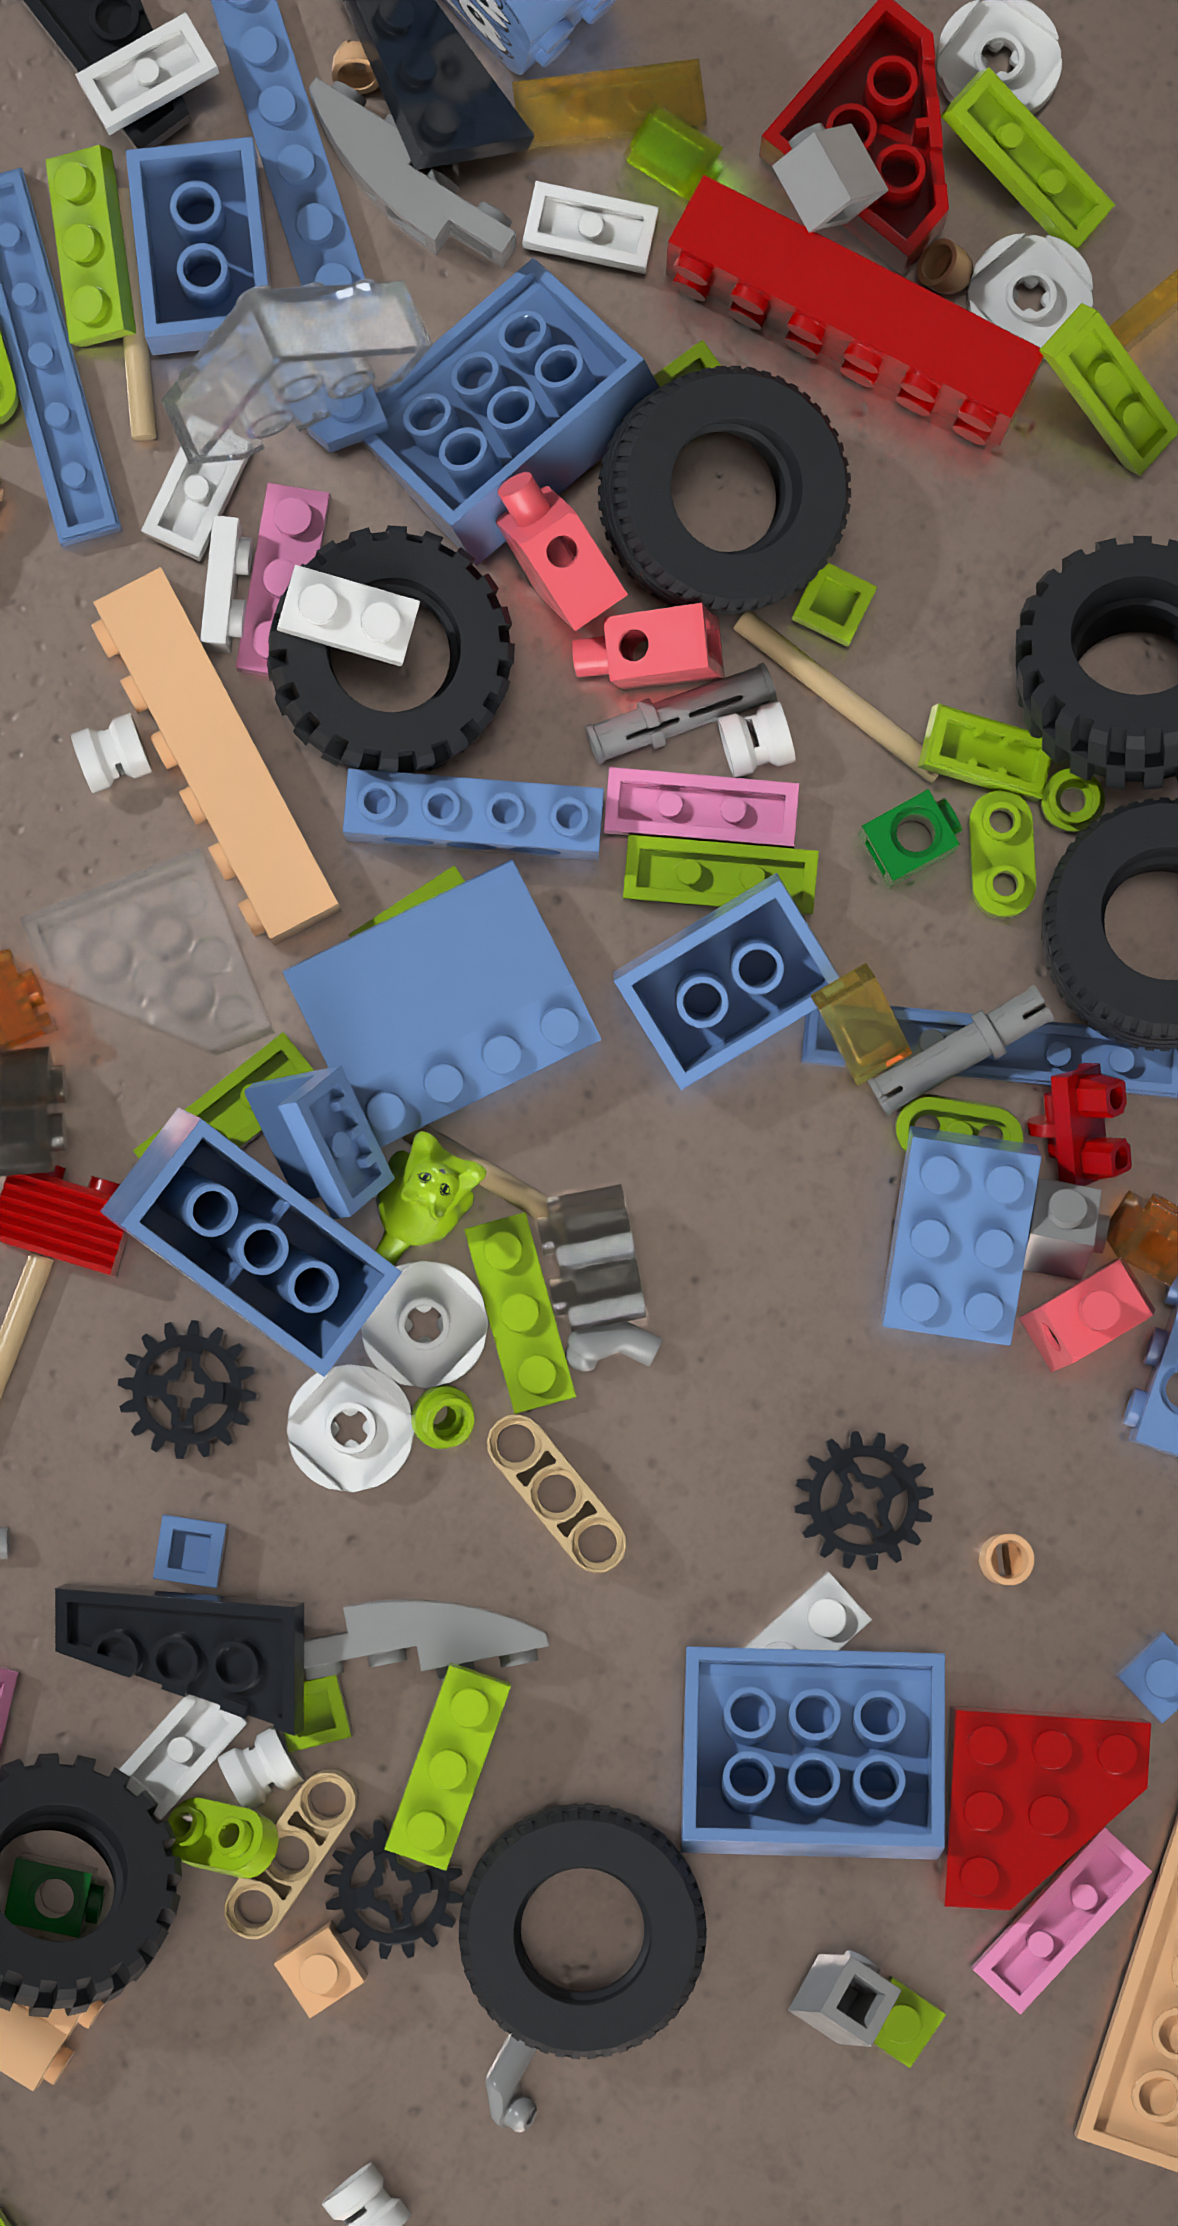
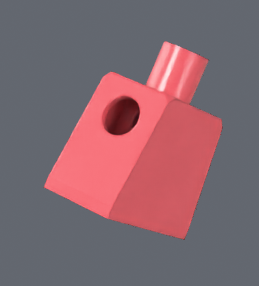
M529 472L519 473L509 478L500 486L498 495L506 506L507 511L497 518V527L537 594L574 631L628 595L576 512L549 486L539 488Z
M703 603L609 616L604 618L605 636L576 639L572 643L574 668L578 678L609 674L610 682L622 690L707 683L725 678L719 617L711 614ZM648 641L649 647L645 656L640 660L634 661L633 653L635 648L640 643Z
M1122 1255L1018 1318L1049 1370L1054 1372L1075 1363L1154 1315L1156 1310ZM1049 1328L1052 1330V1332H1053L1054 1335L1056 1336V1338H1057L1059 1344L1056 1342V1340H1055L1054 1337L1052 1336V1334H1051Z

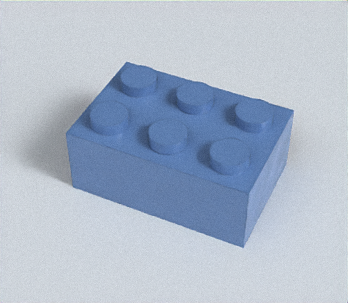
M253 137L126 150L144 332L152 355L260 344L276 339L259 164Z
M778 873L773 874L614 971V983L680 1090L847 990L843 979Z
M910 1126L880 1312L883 1327L1011 1346L1042 1157L1037 1145Z

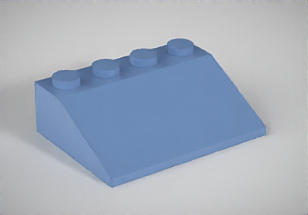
M533 257L376 393L389 431L379 435H370L361 442L433 523L458 548H463L475 558L473 563L478 566L506 541L496 525L497 518L507 511L506 506L498 495V490L505 481L519 473L529 472L539 488L549 486L556 494L560 495L608 452L606 447L609 441L612 440L616 427L622 424L621 420L631 412V409L641 402L644 397L660 387L644 358Z
M512 859L282 970L328 1068L342 1066L380 1148L602 1040Z
M686 1646L680 1853L939 1860L945 1848V1653Z

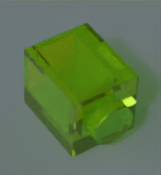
M658 102L654 103L622 155L627 163L687 201H690L703 174L717 181L725 166V162L718 158L724 148L719 141Z

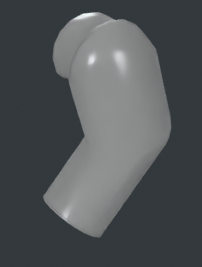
M609 1315L578 1326L568 1337L569 1346L566 1348L565 1357L570 1366L579 1371H591L595 1368L599 1359L617 1352L650 1367L663 1338L618 1316Z

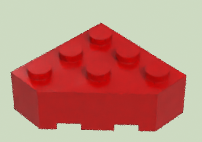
M877 0L762 134L759 157L772 167V165L792 150L789 141L802 130L817 123H822L825 129L852 124L889 190L842 226L904 276L922 255L923 251L944 229L949 211L943 160L940 102L937 93L934 35L930 29L896 1Z
M950 1706L945 1788V1848L941 1855L939 1900L944 1907L1010 1911L1148 1788L1151 1722L1143 1718Z

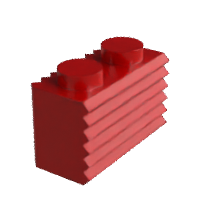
M32 1157L29 1158L26 1169L10 1164L3 1190L0 1194V1242L116 1277L129 1234L100 1211L120 1184L95 1176H90L87 1187L63 1180L66 1172L65 1167Z

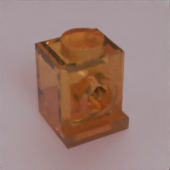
M11 949L0 951V1053H3L59 1030L57 1022L51 1014L46 1012L40 1015L37 1007L47 1002L33 968L22 972L19 963L15 961Z
M1129 1190L1109 1220L1106 1240L1118 1258L1171 1287L1178 1276V1206L1155 1193L1152 1194L1150 1199H1147Z

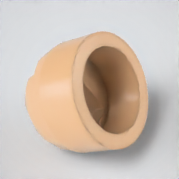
M344 41L337 48L333 57L332 80L333 82L340 81L345 83L359 94H367L378 88L379 84L361 42ZM355 63L365 64L366 69L356 70Z
M945 238L938 239L923 251L917 266L918 278L932 290L952 295L970 284L973 274V261L965 249L953 241Z
M998 1534L992 1536L984 1543L980 1549L978 1563L982 1573L991 1582L998 1585H1016L1026 1580L1031 1574L1034 1567V1553L1030 1544L1023 1537L1016 1534ZM998 1544H1002L1003 1564L1006 1574L1003 1576L999 1575L996 1549Z

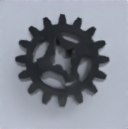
M191 1320L187 1335H180L178 1328L173 1322L165 1323V1340L159 1342L156 1338L146 1333L141 1337L148 1351L144 1357L127 1354L125 1360L136 1371L134 1377L118 1379L117 1386L132 1390L133 1399L119 1406L121 1413H138L140 1420L135 1423L131 1432L134 1436L145 1434L149 1430L153 1432L155 1436L152 1440L151 1450L154 1452H160L168 1442L175 1443L176 1459H186L190 1445L196 1444L201 1455L209 1457L212 1456V1439L217 1437L227 1446H231L235 1443L233 1434L229 1430L231 1424L234 1422L239 1425L249 1426L252 1420L240 1409L243 1402L258 1401V1393L244 1389V1380L257 1374L256 1368L238 1366L236 1360L245 1351V1347L242 1344L233 1345L227 1350L221 1346L226 1330L217 1327L208 1338L202 1337L200 1321ZM180 1348L177 1364L163 1375L149 1374L154 1364L163 1355L171 1350ZM205 1350L214 1354L222 1362L229 1375L230 1383L216 1381L205 1367ZM191 1367V1371L194 1372V1382L204 1385L205 1392L203 1398H193L190 1408L186 1410L183 1407V1398L173 1395L172 1387L174 1382H183L185 1380L186 1374L190 1371ZM147 1397L160 1398L172 1413L171 1429L160 1423L149 1407ZM214 1404L228 1405L224 1414L215 1424L203 1431L196 1432L201 1414Z
M853 1431L849 1435L848 1448L841 1449L839 1444L832 1438L825 1441L826 1449L830 1456L825 1461L809 1455L806 1462L815 1471L812 1480L796 1479L795 1482L796 1487L809 1492L808 1501L801 1502L793 1507L794 1513L810 1514L812 1523L807 1525L801 1532L803 1537L810 1538L820 1534L825 1539L820 1546L819 1555L826 1558L837 1548L842 1551V1567L850 1569L855 1562L856 1555L864 1556L865 1563L871 1571L877 1570L878 1554L886 1552L887 1556L895 1563L901 1561L902 1556L898 1544L902 1540L917 1546L922 1540L912 1530L915 1521L931 1522L932 1515L919 1509V1500L934 1495L933 1488L917 1487L915 1478L920 1476L926 1467L923 1463L912 1464L908 1467L905 1465L903 1460L909 1449L906 1444H900L892 1452L884 1450L886 1444L885 1434L877 1432L872 1439L871 1445L863 1446L859 1432ZM853 1458H875L886 1463L893 1470L880 1477L863 1474ZM833 1471L834 1476L839 1482L835 1503L821 1510L820 1498L822 1487L830 1472ZM848 1473L864 1489L869 1490L876 1487L880 1497L873 1502V1508L876 1511L874 1516L879 1523L878 1528L873 1520L867 1518L863 1512L856 1511L850 1513L846 1504L854 1499V1494L851 1490L853 1485L847 1476ZM905 1490V1512L900 1524L894 1530L888 1518L892 1499ZM849 1523L861 1526L866 1529L874 1543H851L837 1536L834 1531Z
M380 1817L374 1820V1835L369 1838L357 1828L351 1831L349 1835L355 1846L352 1852L342 1848H336L332 1856L343 1866L341 1872L326 1873L324 1882L338 1887L339 1894L329 1898L325 1902L326 1910H343L345 1916L337 1925L336 1930L341 1934L354 1927L360 1933L355 1945V1949L360 1952L372 1940L379 1943L380 1959L387 1960L392 1946L401 1944L406 1957L412 1958L415 1955V1940L422 1938L428 1945L435 1947L439 1943V1938L434 1926L438 1923L442 1926L453 1928L456 1923V1918L445 1908L447 1904H457L463 1901L464 1893L458 1889L450 1888V1881L462 1876L463 1868L459 1865H451L445 1871L429 1865L416 1867L401 1858L399 1854L385 1850V1844L390 1831H388L385 1822ZM373 1851L376 1868L369 1880L351 1885L356 1865L367 1853ZM386 1859L389 1860L391 1871H395L398 1880H409L412 1887L405 1890L401 1907L403 1916L400 1915L398 1905L394 1904L391 1895H379L377 1890L386 1880V1870L388 1868ZM438 1890L437 1900L432 1911L423 1921L416 1925L413 1907L420 1895ZM372 1908L388 1918L392 1930L382 1929L371 1924L358 1910L362 1911Z

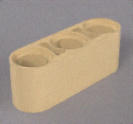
M519 1414L507 1415L498 1420L490 1429L487 1438V1448L492 1461L572 1560L583 1570L601 1573L616 1567L623 1559L626 1550L625 1533L617 1520L535 1421ZM519 1424L527 1427L532 1432L535 1439V1447L528 1459L522 1462H511L501 1455L498 1449V1439L505 1428L510 1425ZM559 1474L566 1476L575 1487L576 1497L574 1503L570 1508L562 1512L547 1510L541 1504L538 1497V1489L541 1482L550 1475ZM591 1525L606 1526L616 1537L617 1545L615 1551L610 1558L604 1561L594 1562L588 1560L579 1549L578 1541L580 1534Z
M324 1768L314 1772L304 1782L275 1824L279 1839L285 1836H296L306 1843L309 1850L308 1863L300 1869L289 1870L282 1867L277 1862L276 1857H274L265 1871L253 1878H239L230 1890L224 1903V1917L228 1927L236 1935L246 1939H259L269 1935L278 1926L342 1832L358 1805L357 1786L355 1781L346 1772L337 1768ZM321 1782H332L339 1785L346 1796L344 1810L335 1816H324L318 1813L313 1808L311 1802V1792L315 1785ZM258 1890L270 1898L272 1915L267 1921L251 1923L241 1916L238 1909V1899L243 1892Z

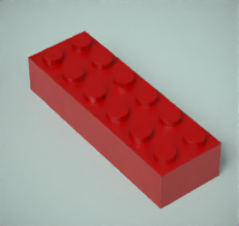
M704 174L668 240L666 274L674 278L672 285L682 293L700 301H705L707 296H710L730 306L728 313L738 322L757 330H761L763 324L786 335L784 339L785 344L796 352L814 359L821 353L842 364L840 371L854 382L866 387H873L875 382L897 392L896 400L905 408L923 416H929L933 411L953 421L952 429L957 434L979 445H986L988 440L999 446L1001 445L1036 378L1044 358L1039 351L1040 347L815 231L809 233L805 226Z

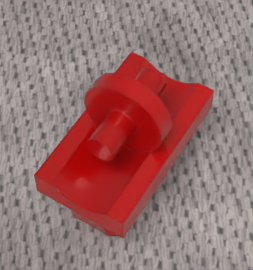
M1082 1063L1073 1071L1051 1076L1052 1092L1043 1094L1045 1114L1031 1117L1027 1120L1029 1135L1047 1138L1048 1156L1058 1160L1059 1182L1087 1186L1100 1179L1116 1177L1129 1171L1132 1167L1130 1144L1126 1138L1106 1137L1105 1118H1114L1124 1113L1127 1105L1125 1081L1101 1075L1100 1063Z

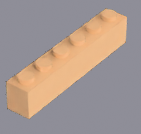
M160 567L94 601L93 603L101 619L91 624L107 657L110 658L120 653L131 675L121 679L120 682L137 714L149 708L160 730L149 737L166 769L168 770L178 764L189 786L179 791V794L196 825L208 820L219 842L208 847L223 878L225 881H228L237 876L248 898L237 904L253 935L257 937L267 932L275 946L342 911L162 568Z

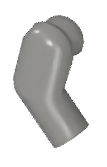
M510 2033L486 2075V2089L490 2114L494 2122L503 2129L509 2126L512 2130L522 2133L531 2127L537 2114V2107L534 2102L527 2097H522L520 2083L537 2049L525 2046V2042L517 2041Z

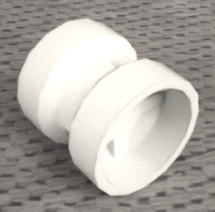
M779 701L761 705L756 714L742 717L737 713L717 718L723 748L733 778L751 775L757 766L766 763L779 767L796 762L789 727ZM750 734H753L754 740L756 743L755 748L753 746Z
M131 713L112 719L107 730L95 731L86 728L71 734L80 766L93 794L111 788L114 780L120 778V775L126 774L135 779L153 772Z
M274 1726L257 1735L254 1743L255 1748L247 1747L243 1750L234 1747L217 1757L230 1788L240 1805L244 1808L255 1810L264 1805L267 1795L273 1792V1787L275 1786L278 1789L289 1791L305 1781L292 1752H288L285 1739L279 1730L273 1729Z
M372 2162L350 2176L322 2202V2206L332 2219L341 2220L346 2226H402L412 2216L411 2211L400 2198L390 2197L383 2188L384 2177Z

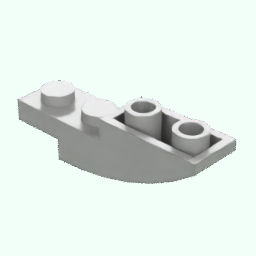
M315 77L309 86L314 110L324 134L341 164L372 203L406 235L436 256L448 238L452 236L501 268H504L517 248L516 232L509 228L512 224L510 218L486 202H480L478 207H475L456 195L459 191L458 186L440 172L428 168L423 174L415 170L391 114H388L384 120L364 107L367 103L365 98L350 86L340 81H335L331 87Z
M427 1599L378 1600L344 1606L347 1631L304 1639V1671L306 1680L340 1674L344 1672L342 1660L362 1656L368 1657L369 1667L392 1664L407 1660L405 1648L417 1646L421 1671L436 1669L437 1679L444 1680L450 1662L475 1670L473 1661L499 1656L501 1668L538 1661L537 1648L548 1647L549 1639L546 1630L517 1617L485 1607Z

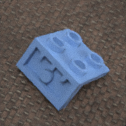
M342 1066L256 1082L245 1089V1096L288 1185L306 1199L321 1197L333 1220L351 1217L395 1179Z

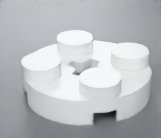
M975 0L969 2L954 13L941 33L937 47L936 80L942 88L945 97L951 103L979 71L986 69L988 61L982 53L987 48L997 53L1003 46L1007 47L1012 51L1009 63L1014 69L1009 73L1000 71L996 75L1032 114H1035L1052 96L1062 70L1061 49L1058 43L1059 36L1051 19L1039 7L1027 0H985L982 2Z
M1026 233L1013 234L994 243L979 258L967 291L966 305L970 312L1041 348L1081 303L1092 307V274L1079 252L1064 240L1046 235V238L1037 235L1025 236ZM1021 283L1029 289L1036 287L1038 284L1042 286L1046 291L1041 298V304L1044 308L1038 312L1031 308L1024 311L1016 305L1019 298L1018 291L1015 289L1016 286Z
M422 1260L396 1266V1268L402 1271L401 1275L361 1327L363 1343L368 1357L385 1376L402 1385L428 1389L458 1380L475 1365L485 1347L489 1321L483 1297L474 1283L465 1274L448 1264ZM433 1307L441 1315L436 1322V1326L441 1331V1334L434 1341L426 1336L421 1337L417 1342L414 1341L408 1334L413 1327V1323L408 1318V1315L415 1308L420 1312L426 1313Z
M346 1364L332 1367L325 1377L316 1373L301 1386L290 1404L287 1434L292 1457L299 1468L311 1480L328 1489L357 1492L380 1486L391 1479L402 1468L412 1450L415 1433L411 1424L412 1409L410 1401L402 1388L394 1380L372 1367ZM358 1411L362 1412L367 1418L362 1427L368 1435L366 1440L362 1444L352 1439L344 1445L339 1443L335 1438L340 1430V1427L334 1421L337 1415L343 1412L351 1417Z

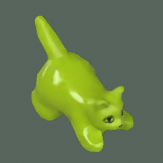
M423 1131L416 1133L410 1153L401 1150L391 1156L388 1165L395 1179L381 1190L375 1199L380 1220L385 1229L375 1252L394 1266L411 1245L421 1246L442 1240L472 1207L474 1194L471 1190L484 1180L487 1173L486 1169L477 1162L463 1160L450 1154L433 1135Z

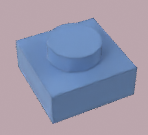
M163 1514L153 1579L218 1588L228 1524Z
M1161 1631L1115 1676L1163 1724L1178 1710V1646L1165 1632Z

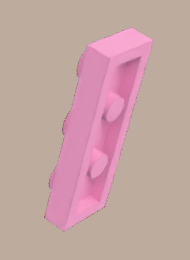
M267 483L246 604L243 638L240 639L236 662L237 672L269 677L267 667L269 656L268 639L272 620L280 597L284 594L290 583L294 566L306 565L315 557L316 551L323 547L331 500L329 492Z
M609 767L604 833L793 849L799 783Z
M1102 1828L1079 1849L971 1968L1021 2015L1152 1871L1107 1828Z

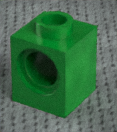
M927 789L862 825L858 835L890 889L955 853L960 845L955 835L963 830L949 802L945 798L936 802L930 790ZM911 820L923 823L931 833V845L919 852L905 849L897 838V828L899 825Z
M23 1852L15 1859L4 1916L13 1925L79 1938L85 1932L87 1923L98 1924L106 1886L95 1884L98 1873L97 1867ZM59 1879L70 1886L74 1895V1901L69 1911L55 1913L44 1906L41 1900V1888L45 1881Z

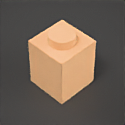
M333 1919L283 1952L274 1963L309 2018H312L365 1982L368 1972L342 1933L339 1934L337 1932V1926Z

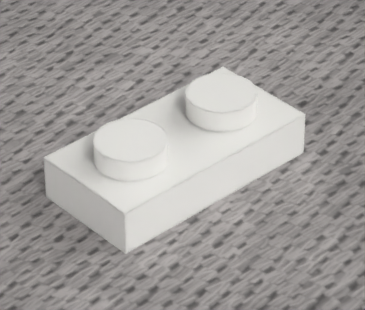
M185 12L75 75L108 134L111 135L219 74L215 61Z
M536 181L522 245L525 249L646 274L659 215V207Z
M194 417L141 529L142 535L197 561H201L211 540L213 515L222 516L253 451L252 443Z
M213 515L200 642L206 652L231 654L232 637L243 638L246 600L236 599L239 574H250L253 539L252 537L243 536L242 525L239 518Z
M295 565L277 631L402 666L420 601Z
M827 1571L744 1648L838 1651L872 1619Z
M192 1695L184 1697L119 1769L131 1777L126 1788L136 1796L146 1790L158 1803L154 1814L160 1820L163 1819L248 1724L249 1721L246 1718L219 1710L220 1705Z

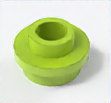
M1070 768L1057 772L1047 781L1043 798L1041 799V808L1046 819L1054 827L1065 832L1086 830L1087 826L1093 821L1097 822L1105 806L1104 790L1098 779L1092 776L1090 781L1084 780L1070 773ZM1074 790L1081 794L1084 805L1080 811L1069 812L1063 808L1061 795L1065 791Z
M438 1385L428 1389L418 1398L413 1407L411 1415L413 1431L419 1440L435 1449H446L461 1444L469 1437L474 1426V1411L470 1399L464 1392L451 1385ZM444 1406H447V1415L444 1420L438 1424H433L437 1412Z

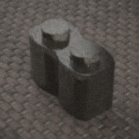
M49 1046L0 1050V1176L55 1172L56 1152L67 1151V1131L64 1113H56L57 1104L67 1103L66 1072L64 1065H53Z
M622 1184L546 1198L549 1216L537 1218L543 1255L557 1254L561 1276L548 1279L555 1316L568 1314L571 1332L646 1318L645 1302Z

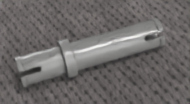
M763 662L757 664L754 668L703 684L697 688L652 703L650 698L637 702L638 709L593 725H585V730L594 757L598 764H601L605 760L647 745H651L653 750L666 746L665 739L717 722L719 717L740 713L768 702L777 701V694L768 668Z
M1030 986L1027 991L987 1014L981 1009L971 1015L972 1023L880 1076L868 1080L887 1116L986 1057L993 1055L997 1059L1007 1053L1004 1047L1047 1022L1054 1021L1055 1019L1050 1009L1044 1004L1045 1001L1036 986Z

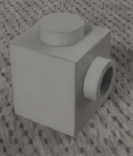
M817 123L802 130L789 141L792 150L772 165L809 233L848 223L889 190L852 124L825 129L822 123Z
M1038 1178L1024 1270L1082 1280L1091 1253L1102 1254L1107 1239L1109 1216L1099 1214L1101 1189Z
M847 1950L844 1955L818 1954L788 2011L838 2044L871 2047L902 1990L880 1976L879 1972L881 1969L879 1966L861 1954Z

